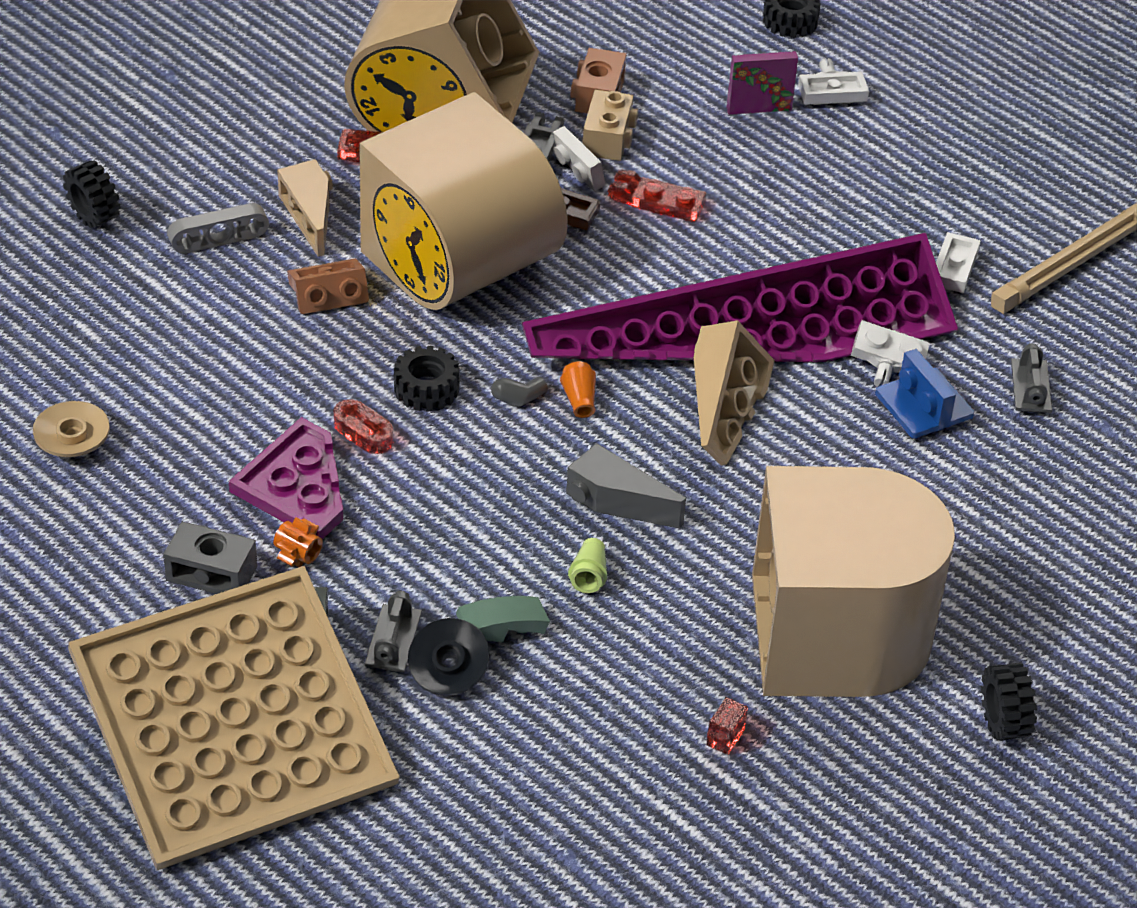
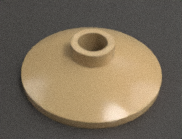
M66 401L50 406L40 413L33 425V436L36 444L45 452L60 457H76L96 450L105 442L110 431L109 419L105 412L98 406L83 401Z

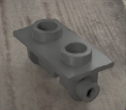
M1033 343L1025 346L1021 352L1020 359L1011 358L1015 410L1052 413L1047 360H1042V349Z
M395 592V594L389 597L388 604L382 605L365 660V666L405 672L409 647L415 637L422 610L412 608V601L407 592Z

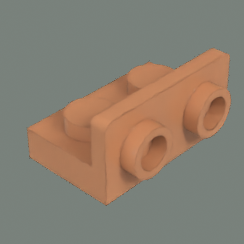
M356 258L287 270L289 285L296 292L298 310L301 314L362 304L369 301L365 268Z

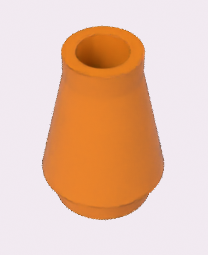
M578 361L566 365L562 370L560 382L571 403L574 415L578 418L590 417L596 411L594 404L596 373L586 362Z

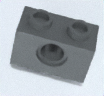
M182 521L163 553L166 581L215 594L246 585L250 582L257 568L256 540Z

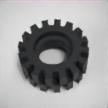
M765 0L763 23H765L767 29L771 28L772 33L775 34L779 31L782 37H785L786 34H790V38H796V34H799L800 37H805L806 32L812 34L814 29L818 27L820 0Z
M89 160L64 172L63 180L65 183H63V187L68 192L65 195L67 200H71L72 204L70 206L72 210L77 211L76 216L79 220L82 219L85 226L88 225L89 228H95L120 215L121 204L117 202L120 198L114 191L116 189L115 184H111L109 181L111 177L108 172L104 173V167L101 164L98 165L97 161Z
M1022 663L987 666L984 669L985 675H982L984 686H981V693L984 695V700L981 701L982 707H985L986 711L984 718L985 721H988L987 727L989 732H992V737L996 740H1006L1032 736V733L1035 731L1034 724L1037 723V716L1034 714V711L1037 710V703H1034L1035 689H1031L1033 681L1031 676H1028V669Z

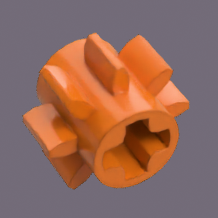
M297 517L294 518L293 523L290 521L282 523L277 529L273 540L274 546L281 550L277 559L292 567L294 565L301 567L303 562L306 564L312 563L318 557L323 545L322 538L315 535L319 526L305 518L301 520Z

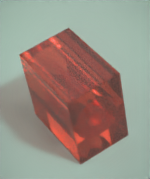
M725 697L709 721L706 745L729 755L745 731L748 706Z

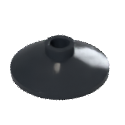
M457 618L436 620L423 627L413 638L408 651V665L414 680L426 691L441 696L458 695L470 690L482 679L489 664V648L484 635L473 624ZM450 657L458 660L457 664L452 667L444 666L445 660Z

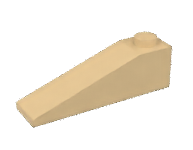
M739 321L702 326L695 345L694 368L701 446L720 465H727L742 438L741 427L745 421L752 420L755 414L753 406L756 400L764 398L768 390L774 365V359Z

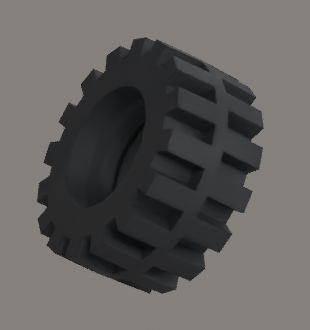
M417 346L415 351L412 352L408 349L404 351V356L399 355L397 363L394 364V392L399 401L403 400L404 406L409 407L413 405L414 410L420 411L421 408H426V412L433 411V407H437L438 410L445 408V403L450 405L454 402V398H457L459 394L460 370L457 360H454L452 353L445 354V349L440 347L438 350H434V346H427V349ZM420 377H433V378H436V379H433V380H421V379H417V378H420Z

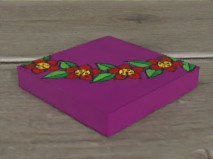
M796 51L732 55L727 98L728 114L792 111L798 65Z

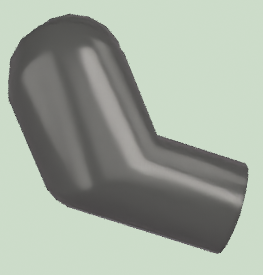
M540 376L525 384L509 378H502L493 382L491 386L493 397L516 407L524 406L548 391L545 380Z

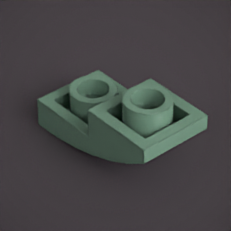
M505 596L484 599L460 606L456 611L457 618L476 626L484 635L486 641L503 642L508 630L518 633L532 632L545 634L550 622L539 597Z

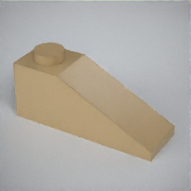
M316 159L277 169L280 199L318 257L325 254L330 206L329 191L333 189L329 172L323 171Z

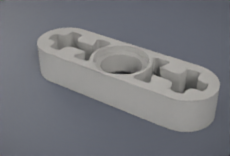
M249 203L178 219L168 227L167 236L173 249L178 253L185 254L257 238L267 231L269 220L262 206L256 203ZM216 224H227L226 228L219 233L210 232L211 228Z

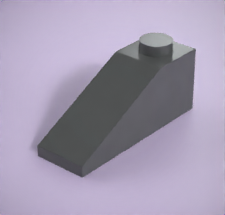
M598 443L567 468L566 494L571 496L576 502L582 503L595 512L674 528H680L684 524L686 497Z

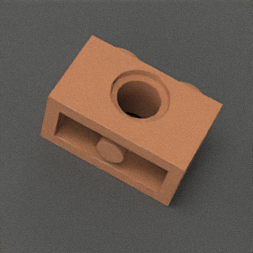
M588 48L585 60H579L577 79L574 78L572 81L570 96L571 98H576L575 112L588 114L594 90L621 92L625 81L627 53Z

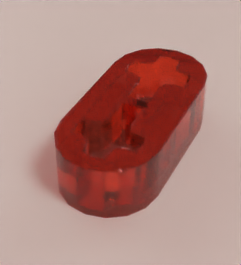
M347 399L335 405L333 410L334 427L340 434L371 454H382L392 448L393 426L387 419L358 400Z

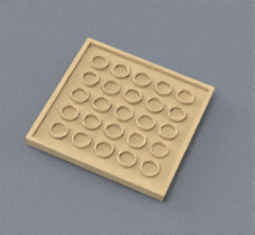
M305 566L68 642V650L156 871L397 785L399 782L398 772Z

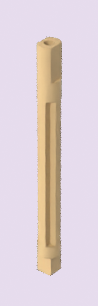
M1137 203L1018 278L1011 280L992 292L991 307L1005 314L1044 287L1136 231Z

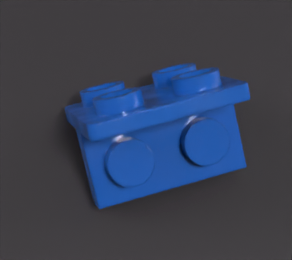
M917 348L904 352L898 380L876 387L875 395L913 439L970 420L974 416V410L939 369L933 368Z

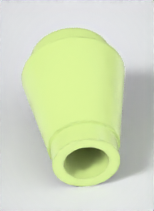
M589 538L583 542L568 570L569 579L576 590L583 593H593L606 583L605 545L597 538Z

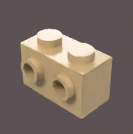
M594 90L583 129V145L597 158L621 161L624 148L630 149L633 129L630 128H636L638 109L633 108V95L618 91Z

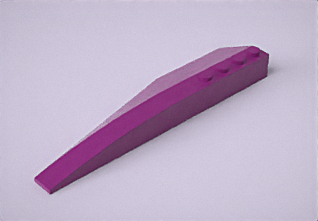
M926 233L522 322L531 358L694 360L695 345L698 341L701 327L732 321H739L774 359V362H828L851 356L856 333L862 320L920 340L957 332L958 330Z

